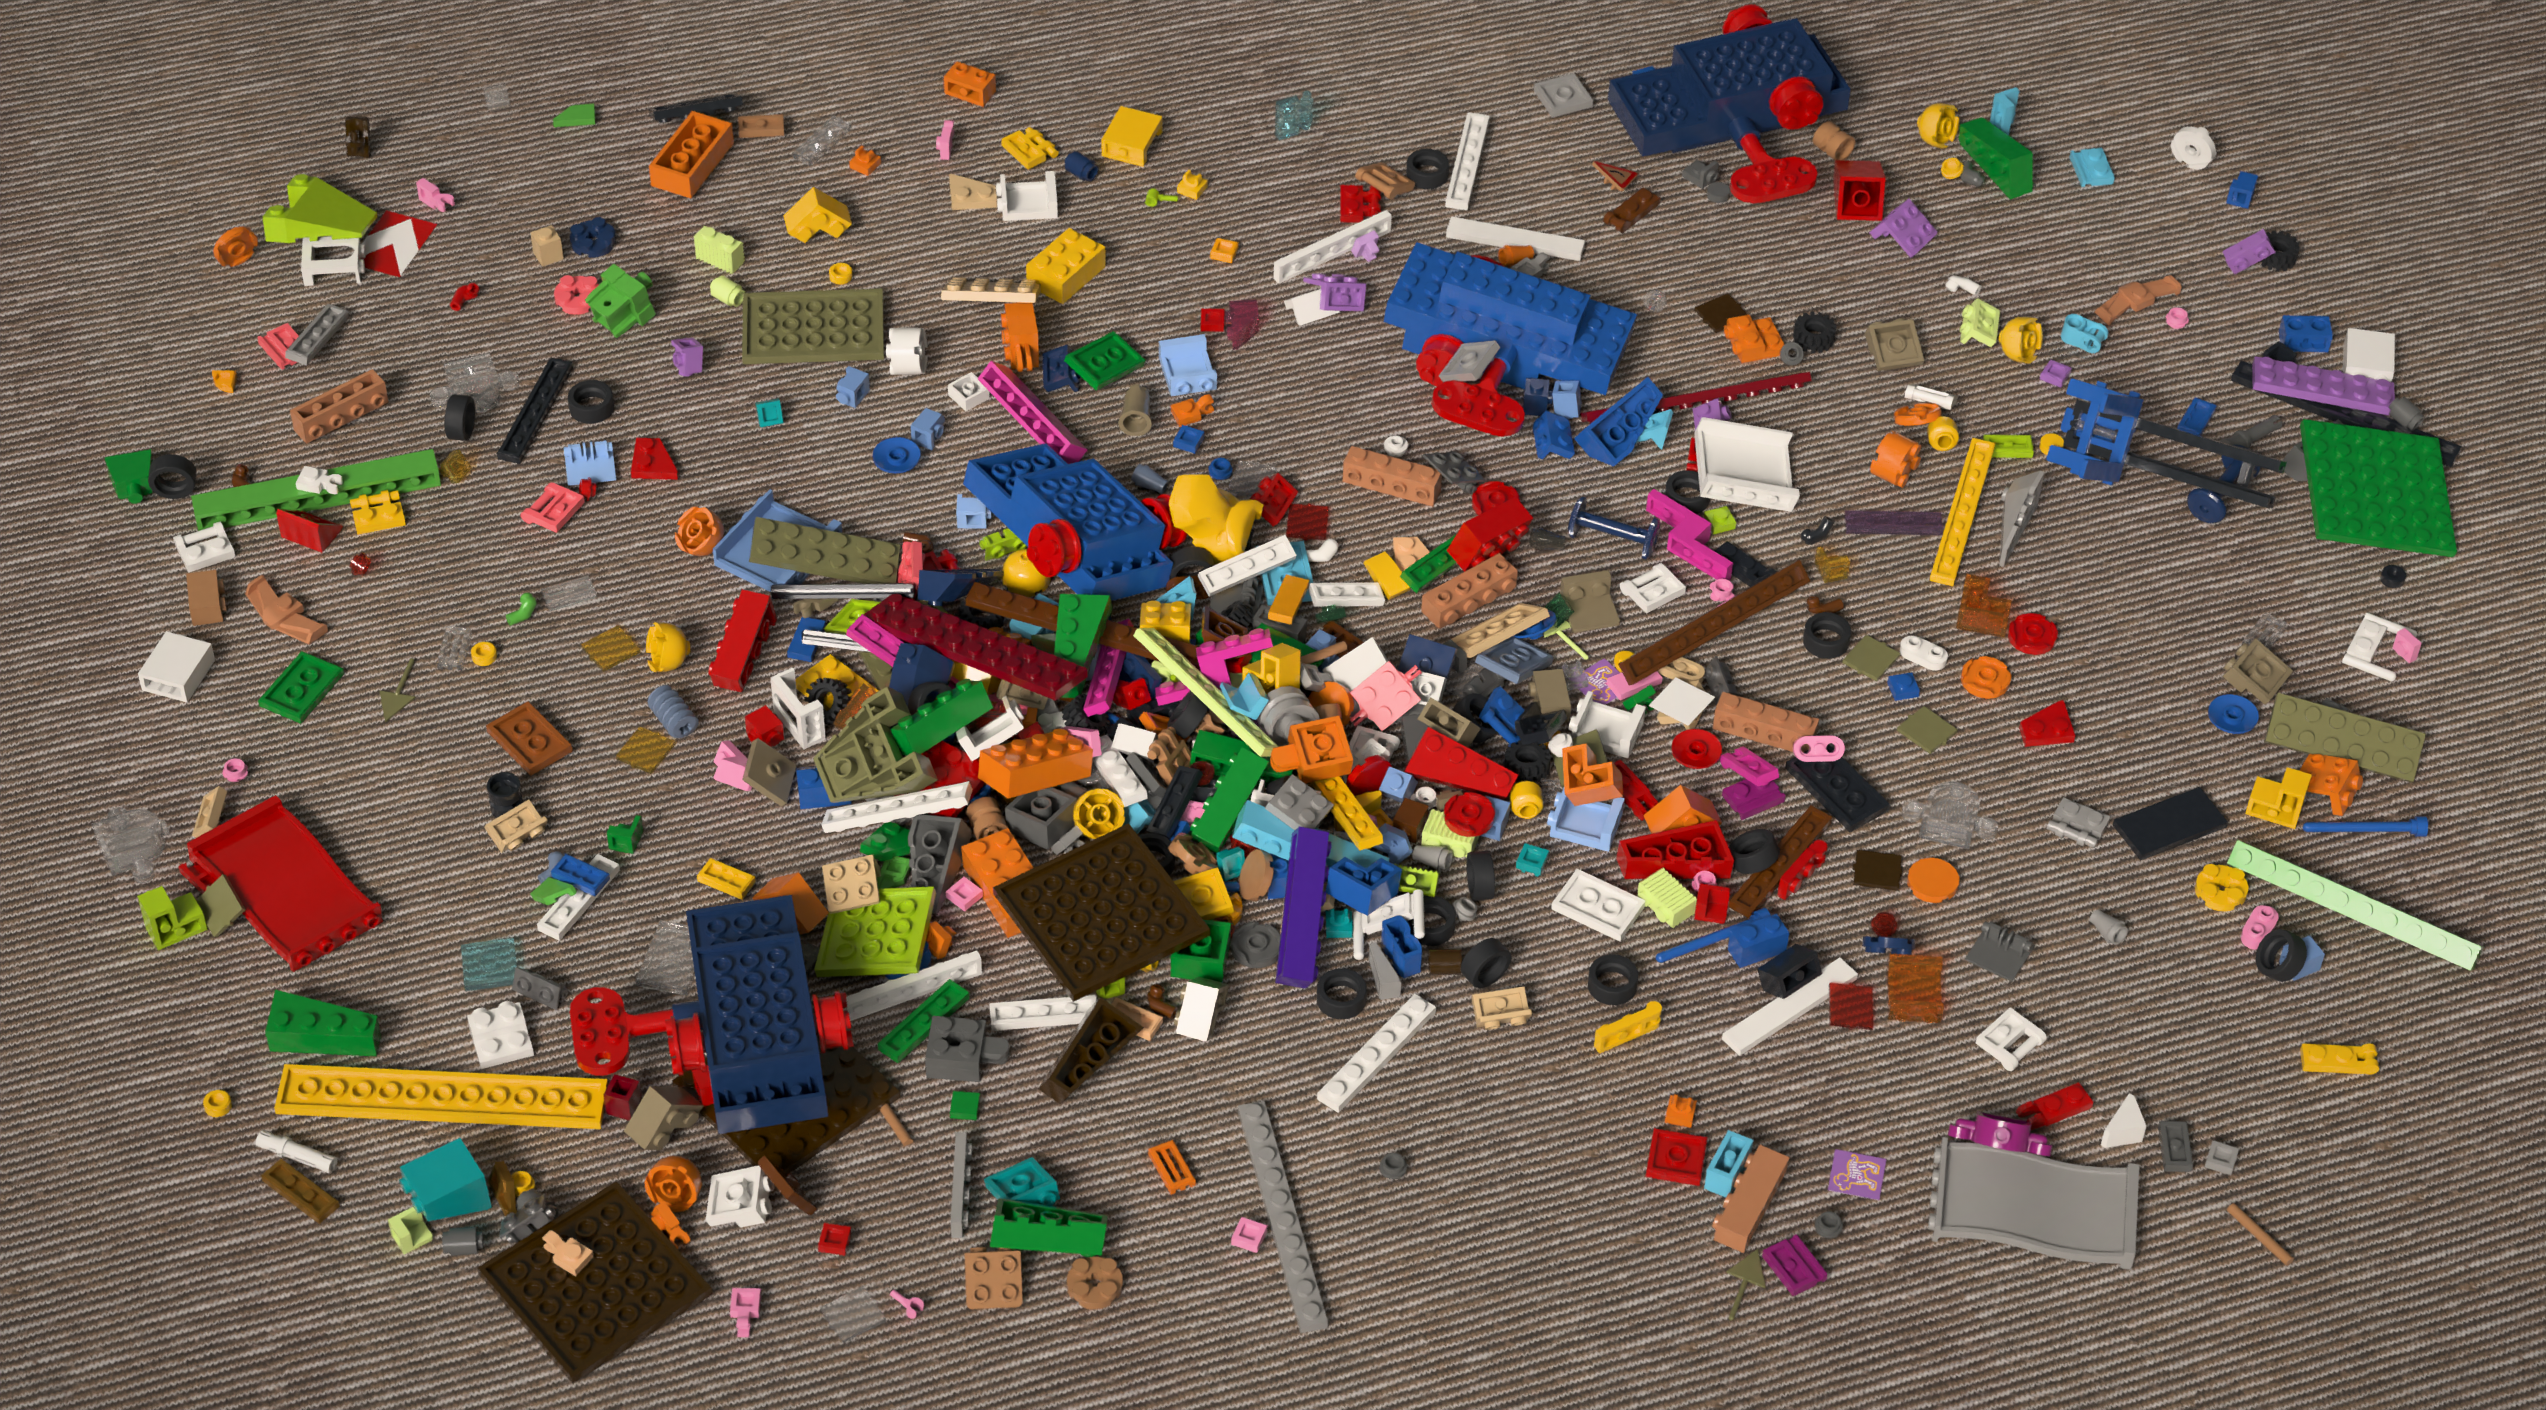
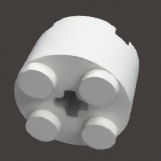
M918 327L890 328L889 339L891 344L886 345V356L891 358L890 374H925L928 355H925V348H928L925 329Z

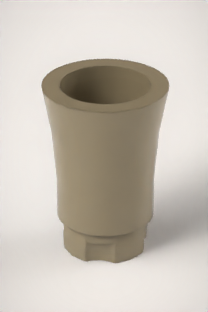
M1140 385L1130 386L1124 397V405L1118 424L1120 429L1127 435L1142 436L1149 432L1152 426L1149 391Z

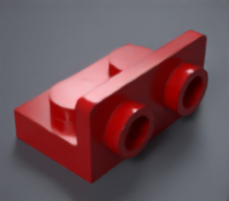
M1279 473L1270 478L1268 476L1263 478L1258 484L1260 488L1258 492H1255L1249 498L1257 500L1264 505L1261 516L1272 526L1280 522L1298 493Z

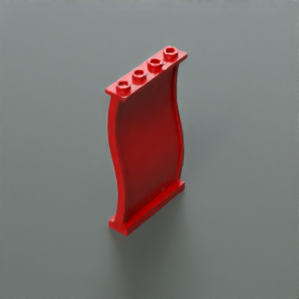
M276 795L187 842L190 861L194 865H200L215 881L222 874L227 876L246 909L243 915L272 949L289 963L290 969L293 972L309 965L321 956L329 954L337 947L352 941L355 937L369 929L375 928L383 922L381 905L378 902L373 903L354 886L318 840L293 814L283 807L282 801Z

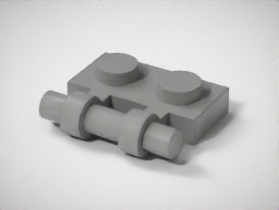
M2063 797L2046 829L2055 832V835L2063 838L2065 836L2077 841L2076 844L2084 847L2087 845L2095 848L2098 839H2101L2111 816Z

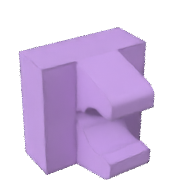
M1375 230L1355 240L1351 252L1356 258L1362 255L1368 262L1377 258L1375 254L1379 252V248L1376 245L1379 236Z

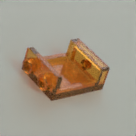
M1889 954L1886 969L1888 1020L1941 1023L1944 1011V1003H1942L1941 998L1942 957Z

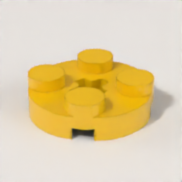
M2207 864L2197 877L2195 884L2196 896L2206 901L2205 905L2213 910H2234L2235 906L2242 905L2247 897L2248 883L2244 878L2245 873L2238 868ZM2218 885L2226 887L2225 890H2219Z

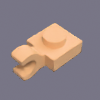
M551 1230L543 1237V1240L546 1241L544 1248L555 1254L553 1256L554 1263L574 1276L593 1258V1251L573 1238H570L565 1243L558 1234Z

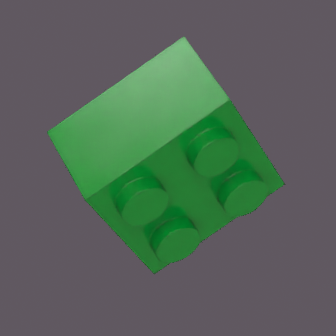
M1204 920L1210 928V936L1171 954V977L1191 980L1203 977L1223 983L1231 943V923Z

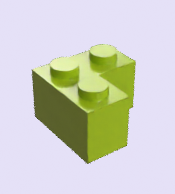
M160 886L137 896L145 928L157 950L207 930L204 914L191 892L170 900L163 886Z

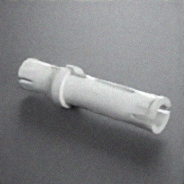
M262 1130L257 1136V1147L277 1153V1156L280 1158H291L329 1174L336 1168L337 1157L292 1141L290 1137L277 1136L266 1130Z

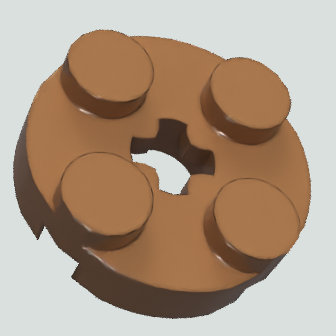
M1178 833L1168 847L1173 855L1185 862L1184 868L1193 875L1197 874V872L1201 873L1218 867V865H1215L1217 859L1214 854L1201 842L1197 845L1190 840L1193 837L1186 833Z
M1088 1257L1080 1258L1073 1262L1072 1268L1067 1275V1291L1071 1299L1073 1297L1079 1302L1080 1306L1086 1309H1103L1111 1305V1301L1116 1297L1118 1299L1121 1295L1123 1288L1122 1273L1117 1267L1115 1260L1111 1258ZM1097 1279L1101 1282L1097 1284V1287H1092L1089 1281Z

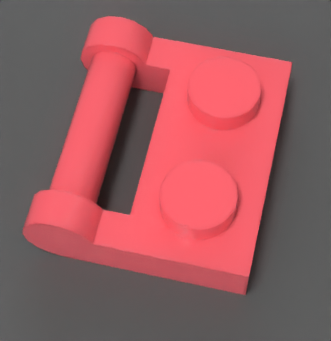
M550 482L545 487V492L534 504L521 513V518L526 523L531 524L533 522L557 533L585 501L583 495ZM553 498L552 501L539 513V511L549 502V500Z

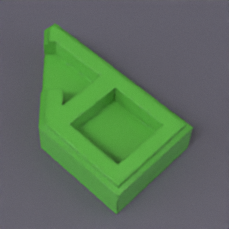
M594 104L571 105L553 119L554 127L594 125L595 107Z
M895 856L884 861L880 870L881 876L877 877L878 889L897 888L904 885L911 870L909 859Z
M548 877L530 895L534 901L550 905L557 902L558 897L565 894L573 896L577 891L571 884Z

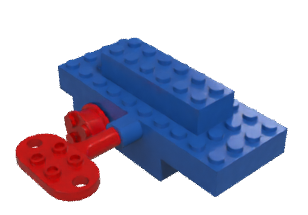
M1416 242L1389 297L1384 322L1406 329L1402 349L1419 354L1416 360V368L1423 381L1436 386L1433 391L1431 404L1433 410L1440 417L1491 435L1505 437L1512 436L1520 431L1523 427L1525 412L1516 400L1497 392L1500 382L1525 389L1526 378L1541 379L1542 375L1560 381H1579L1580 387L1606 395L1632 336L1637 314L1592 300L1589 294L1506 268L1503 264L1489 257L1470 256L1458 251L1455 255ZM1496 340L1500 346L1494 360L1484 369L1479 384L1472 385L1456 380L1443 382L1439 377L1463 343ZM1444 395L1449 397V399H1442L1439 396ZM1507 418H1514L1517 421L1512 422L1509 421Z

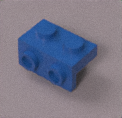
M1545 411L1535 420L1533 432L1539 459L1543 460L1549 452L1570 459L1575 454L1568 419Z

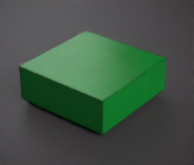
M953 1091L950 1118L977 1120L980 1093Z

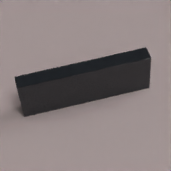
M1178 766L1146 830L1148 833L1160 834L1171 839L1203 775L1199 769Z

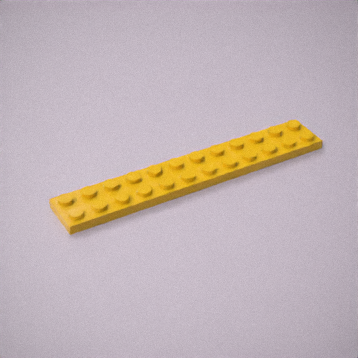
M284 1064L274 1109L276 1114L601 1129L605 1109L603 1094L608 1087V1079Z

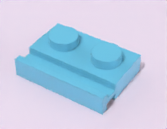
M2102 148L2084 149L2078 153H2075L2074 150L2071 151L2070 160L2081 187H2085V184H2091V186L2113 184L2114 175Z

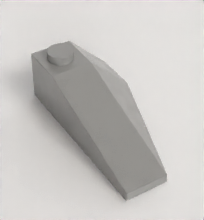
M2037 471L2016 478L2010 488L2006 487L2003 491L2001 500L2004 501L2002 511L1999 566L2001 567L2005 566L2038 506L2045 474L2043 471Z

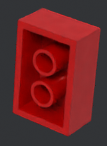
M1514 497L1464 522L1448 547L1447 552L1465 572L1499 553L1502 555L1507 550L1509 552L1514 551L1520 545L1521 537L1529 531L1528 526L1533 517L1521 502Z

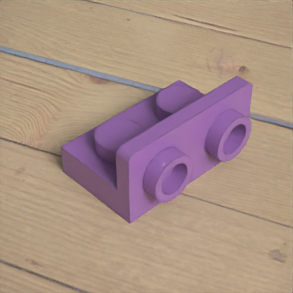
M2264 229L2223 251L2226 258L2225 261L2234 275L2275 253Z

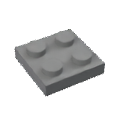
M1574 73L1534 84V92L1552 118L1590 108L1593 105V99Z
M1496 340L1463 343L1439 377L1443 382L1452 380L1475 381L1479 379L1487 365L1494 360L1500 346Z
M1292 774L1268 802L1265 809L1294 830L1299 826L1316 829L1331 811L1334 804Z

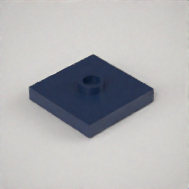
M1409 634L1398 670L1405 674L1417 665V670L1420 669L1425 673L1445 677L1448 681L1458 649Z

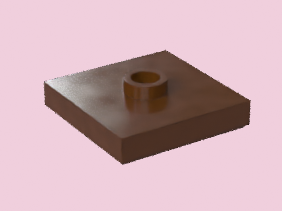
M765 1155L758 1161L759 1167L788 1201L807 1215H812L817 1210V1207L799 1187L801 1183L793 1174L786 1172Z

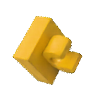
M1188 169L1183 175L1182 181L1177 185V193L1197 200L1208 187V180L1202 178L1201 174L1197 176L1191 174V170Z

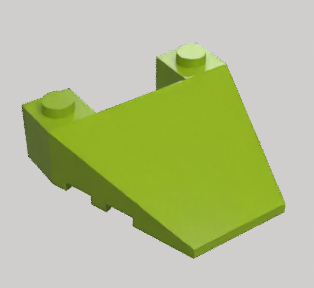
M299 174L295 175L287 185L290 208L283 207L282 205L270 206L262 216L266 242L296 243L295 238L309 237L310 241H318L320 236H331L332 240L362 238L377 218V212L317 177Z

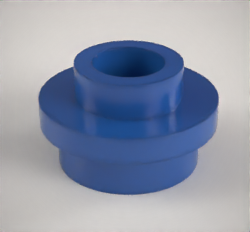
M1216 458L1209 465V475L1217 480L1227 479L1232 475V465L1225 458Z

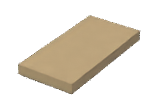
M1519 603L1457 635L1451 640L1467 653V657L1472 658L1548 618L1549 613L1547 608Z

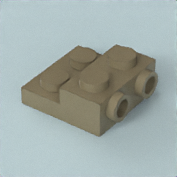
M1899 318L1889 323L1879 321L1868 326L1865 337L1869 352L1874 355L1878 371L1917 366L1924 363L1913 319L1905 320L1904 318Z
M2255 638L2249 645L2244 642L2235 652L2238 656L2237 659L2232 657L2223 668L2226 672L2222 677L2239 692L2242 693L2247 689L2266 705L2293 670Z

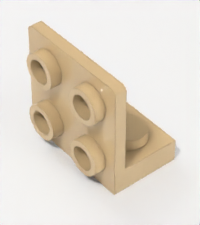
M873 854L822 865L827 906L830 914L880 903L877 877L881 876V872Z

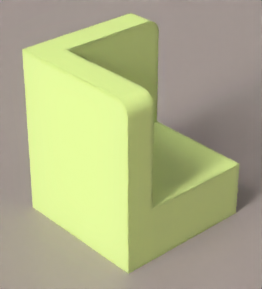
M414 1207L388 1219L391 1236L403 1254L433 1240L431 1232L423 1221L422 1214H418Z

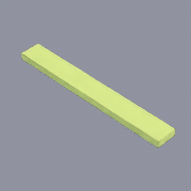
M1137 628L1133 636L1260 757L1271 756L1273 748L1279 747L1247 716L1230 709L1223 693L1155 628Z

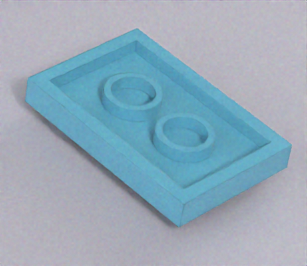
M1304 541L1290 542L1297 555L1294 560L1260 574L1268 606L1272 605L1286 574L1310 580L1309 585L1314 583ZM1308 589L1302 602L1312 601Z

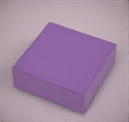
M2050 360L2041 372L2040 380L2061 388L2071 374L2072 368Z

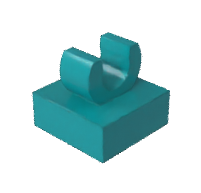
M779 398L755 403L760 427L784 423Z
M1524 843L1516 861V868L1520 869L1523 873L1527 871L1538 877L1541 875L1547 862L1549 850Z
M1236 847L1231 850L1224 849L1217 852L1218 869L1223 881L1226 882L1240 876L1245 862L1244 850Z
M1334 909L1326 911V938H1352V911L1344 909V911H1334Z

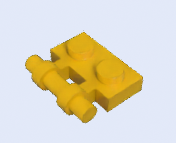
M1028 127L1025 130V135L1018 130L1001 139L1002 147L1027 169L1046 161V155L1056 158L1059 154L1055 149V145L1049 140L1046 141L1043 138V134L1032 127Z
M384 490L380 491L381 494L371 496L363 494L359 495V498L350 499L351 509L361 507L360 510L352 511L357 535L406 525L401 502L391 503V501L400 500L398 490L391 492ZM383 503L381 506L369 508L370 505Z

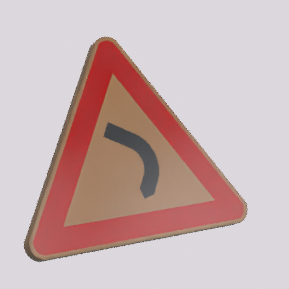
M1593 161L1592 163L1605 177L1604 184L1612 183L1611 190L1623 192L1638 176L1637 172L1598 161Z

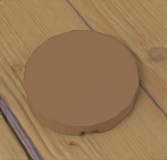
M1256 849L1245 859L1239 877L1240 894L1244 899L1257 902L1259 896L1263 897L1267 893L1274 872L1273 868L1270 867V861L1273 862L1270 853Z

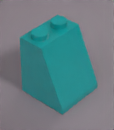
M461 1138L400 1166L403 1177L399 1179L400 1185L405 1194L411 1193L413 1197L411 1202L418 1214L422 1212L427 1221L492 1208L485 1176Z

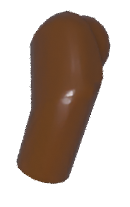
M238 464L235 467V471L232 473L233 487L251 484L248 482L247 473L249 469L246 465Z
M910 532L904 533L903 543L912 541L922 543L923 554L933 551V543L927 535Z
M1811 596L1806 601L1808 611L1814 614L1822 612L1836 613L1844 609L1843 602L1839 598L1826 604L1820 603V598L1816 596Z
M1153 984L1147 993L1151 1010L1173 1019L1177 1013V1007L1165 1002L1163 986Z

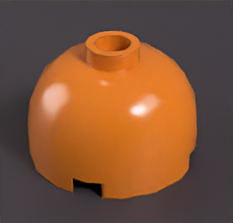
M692 507L680 517L677 523L680 527L678 533L675 532L677 546L682 551L701 557L713 553V548L724 537L725 530L721 519L713 511L704 507Z
M669 1156L660 1159L650 1169L645 1179V1188L650 1199L655 1204L665 1201L672 1212L688 1210L697 1200L702 1187L699 1169L692 1161L682 1156Z

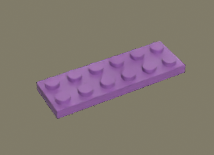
M2255 356L2252 363L2253 390L2389 415L2390 409L2388 407L2395 400L2394 383L2385 379L2376 380L2363 375L2342 373L2338 370L2330 371L2316 366L2298 365L2291 361H2277L2269 357L2261 358Z

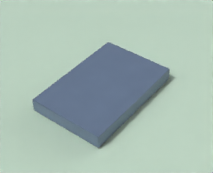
M1510 637L1478 654L1475 663L1515 684H1519L1533 676V671H1541L1552 665L1554 657L1519 638Z

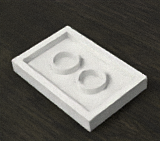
M1576 869L1552 902V910L1621 941L1644 909L1646 900Z

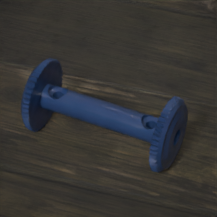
M2236 444V445H2233V446H2238V447H2242V448L2248 449L2247 447L2242 446V445H2237V444ZM2222 455L2221 460L2226 470L2219 479L2234 483L2239 477L2243 461ZM2254 467V470H2256V474H2254L2253 476L2256 477L2259 474L2261 467ZM2203 488L2194 489L2189 493L2187 498L2188 508L2197 519L2205 523L2214 524L2222 521L2226 516V506L2223 503L2224 501H2222L2223 494Z
M1581 497L1576 501L1568 525V533L1571 538H1575L1580 527L1584 526L1644 544L1642 558L1648 559L1651 557L1660 532V521L1658 518H1653L1649 529L1645 530L1585 512L1586 497Z

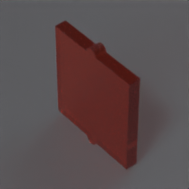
M1310 503L1307 505L1290 504L1286 537L1302 538L1305 541L1308 539L1326 540L1329 506H1315Z
M1829 983V1026L1847 1027L1849 1030L1854 1028L1873 1030L1872 987L1856 986L1853 983L1848 985Z

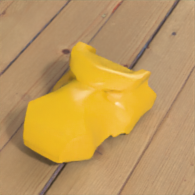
M1185 474L1178 476L1169 500L1173 526L1183 530L1192 537V543L1195 547L1203 548L1210 552L1214 560V566L1244 553L1254 519L1258 520L1261 518L1264 506L1257 500L1247 499L1241 501L1231 493L1217 488L1208 474Z

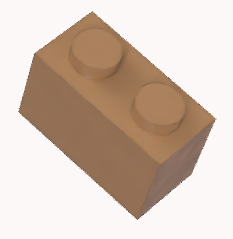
M216 569L187 573L189 610L193 626L223 622L222 612L227 611L225 596L221 597V594L225 593L223 579H218Z

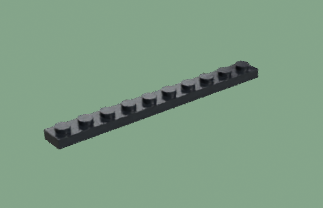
M2241 360L2232 374L2231 381L2253 389L2252 364ZM2258 391L2334 422L2340 420L2344 425L2438 438L2442 463L2451 468L2461 452L2462 446L2419 429L2411 431L2409 428L2405 429L2396 420L2378 413Z

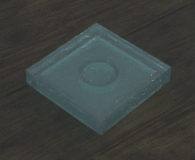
M514 938L461 945L465 991L513 985L515 967H517Z

